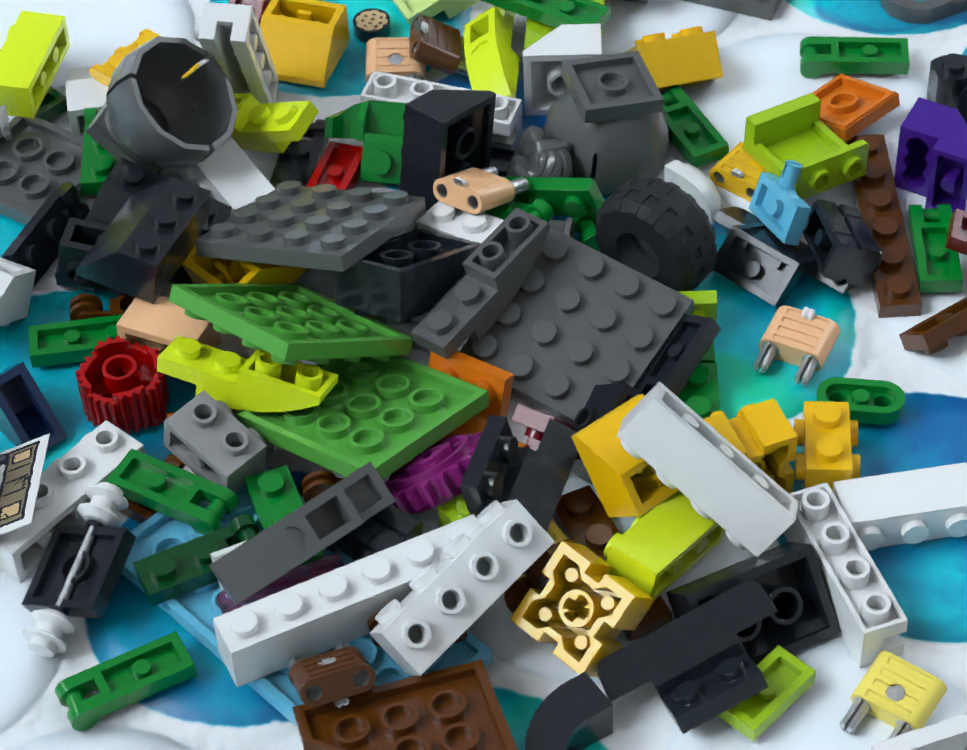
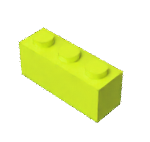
M21 11L15 24L9 27L7 39L2 49H0V106L6 105L9 116L34 119L70 48L65 16Z
M678 491L658 504L649 513L646 512L640 517H636L631 527L625 533H616L609 540L603 552V556L607 558L606 562L612 566L608 574L628 578L656 599L722 541L725 529L712 518L708 520L700 516L692 507L690 499L681 491Z

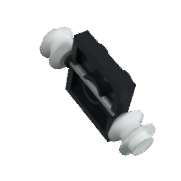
M99 482L98 485L86 487L85 493L91 501L90 503H81L77 508L79 514L86 521L85 526L56 525L31 581L22 605L31 612L30 616L37 625L35 629H25L22 635L29 642L28 648L41 656L53 657L55 653H65L67 651V645L61 638L63 635H71L75 632V627L67 616L102 618L136 539V536L127 528L119 527L121 519L115 513L117 510H126L129 502L123 496V491L116 485L108 482Z

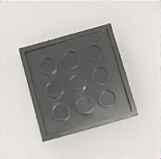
M285 181L279 183L277 188L267 195L257 197L250 206L235 211L233 216L223 223L211 226L209 232L195 240L197 256L344 272L426 213L425 197L408 196V192L402 190L390 191L384 194L373 193L372 189L368 187L340 190L336 189V186L333 184L307 187L301 186L299 181Z
M550 227V231L532 269L507 308L479 342L469 338L459 352L513 373L512 394L573 425L576 415L585 407L595 385L626 382L635 389L683 316L691 314L694 310V300Z

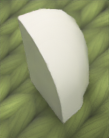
M673 160L664 165V181L672 182L678 185L684 192L689 193L701 209H704L709 217V222L713 225L715 221L712 219L717 211L722 208L721 196L716 184L701 170L689 163L683 164L678 160Z

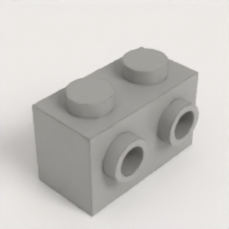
M202 391L164 421V446L200 477L225 486L236 493L245 486L244 477L258 474L265 470L267 445L262 436L253 428L247 429L234 417L233 412L224 402L214 400L205 391Z

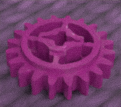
M471 432L467 435L461 434L443 439L394 471L389 479L384 482L395 499L392 505L407 514H416L433 509L461 494L460 483L482 432H478L475 435Z

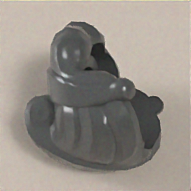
M532 125L522 132L520 139L519 155L514 156L512 161L508 163L506 176L572 178L573 164L569 153L571 143L567 140L562 142L557 139H545V132L540 127Z

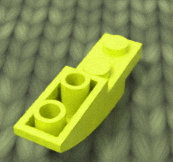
M493 6L465 24L464 52L472 90L492 91L498 95L516 98L520 58L511 48L515 13Z
M251 93L234 94L238 113L231 137L241 149L267 153H284L291 142L301 140L319 113V110L311 101L260 104Z
M179 335L157 357V372L195 384V397L202 391H205L214 400L224 402L229 408L243 411L287 412L320 405L338 383L339 376L316 365L305 364L299 361L297 365L293 366L277 363L271 359L272 354L265 350H256L247 359L234 352L223 351L200 343L193 338H185Z

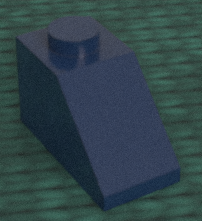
M24 362L8 367L0 372V431L15 446L50 433L48 450L68 436Z

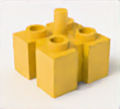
M774 398L757 404L746 405L739 410L735 418L729 420L723 411H715L709 417L704 418L710 426L779 486H782L786 492H793L795 472L789 462L796 460L798 436Z
M562 541L541 572L550 580L543 590L530 588L510 620L536 641L558 644L553 654L578 674L586 672L589 677H598L597 667L599 662L624 647L615 640L621 629L635 631L655 599L628 578L609 575L608 572L612 566L585 545Z

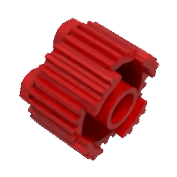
M116 336L113 340L110 337L106 338V342L98 341V345L94 348L95 351L91 352L92 357H85V363H81L80 370L75 371L84 414L87 415V420L89 422L92 421L94 427L100 426L107 420L127 434H130L131 430L139 432L141 427L147 429L148 426L162 424L167 417L166 405H169L168 398L170 397L166 375L157 372V357L160 355L158 348L152 349L147 345L140 347L138 342L131 345L130 341L120 338V336Z

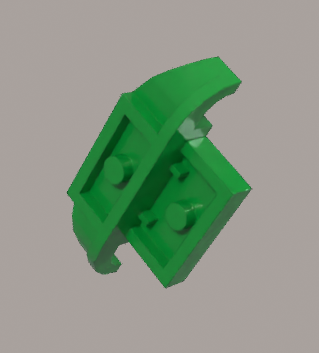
M369 100L355 104L325 118L324 138H347L363 141L360 181L399 184L404 130L403 114L406 103Z

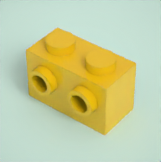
M804 401L802 419H794V431L798 436L797 446H801V453H796L795 480H802L803 489L827 482L833 492V483L835 481L860 478V454H852L851 447L858 446V420H850L849 402Z

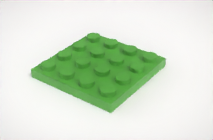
M300 283L172 284L169 297L170 302L185 309L184 314L198 320H207L213 324L215 331L227 335H236L242 338L241 343L244 346L256 350H265L272 354L271 359L284 365H297L298 360L328 364L330 359L335 358L348 362H360L361 357L390 361L391 356L410 355L414 340L368 316L356 315L353 309L336 305L335 300Z
M391 356L390 361L361 357L360 362H348L335 358L330 359L328 364H316V366L323 370L339 375L338 383L320 405L287 412H253L244 410L237 415L239 422L247 429H255L264 441L345 477L371 462L383 480L489 406L488 390L403 356Z

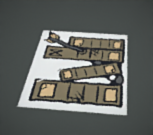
M50 433L0 453V535L32 523Z

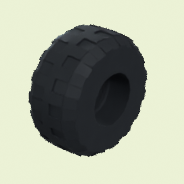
M648 177L632 179L610 195L597 211L595 241L598 244L599 252L677 292L693 291L714 269L713 266L717 259L716 233L708 220V215L689 193L684 192L678 185L672 182Z

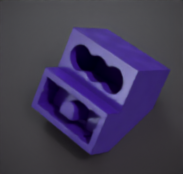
M919 97L900 126L894 176L896 188L926 197L925 208H937L938 204H950L952 214L956 208L967 212V124L957 109Z

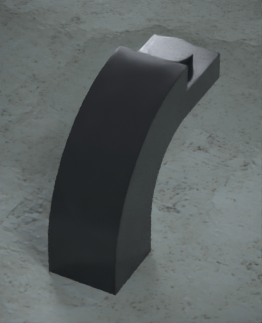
M586 672L560 685L540 704L527 729L525 750H583L612 733L613 705Z

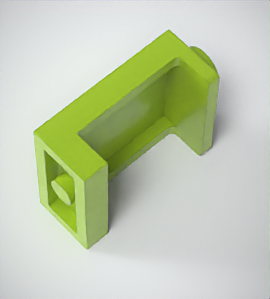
M812 92L746 117L744 150L769 173L776 174L780 178L786 160H793L802 165L794 186L797 195L802 200L866 175L869 144L862 139L847 145L819 120L821 100Z

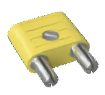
M881 651L850 696L853 704L840 722V728L844 732L847 729L848 734H854L866 714L895 728L889 738L922 728L947 692V686L941 679L888 651Z

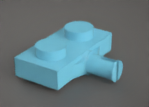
M786 160L780 178L773 173L761 172L748 209L783 244L798 246L801 235L808 225L811 207L797 195L794 187L802 165L793 160Z

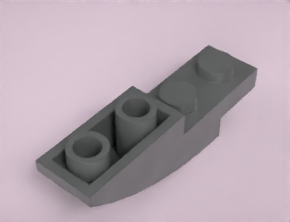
M515 208L462 263L466 275L411 331L415 343L448 359L468 337L479 342L507 308L532 269L550 231L549 222Z
M369 462L209 566L233 604L237 605L363 524L364 521L395 502V499L372 463Z

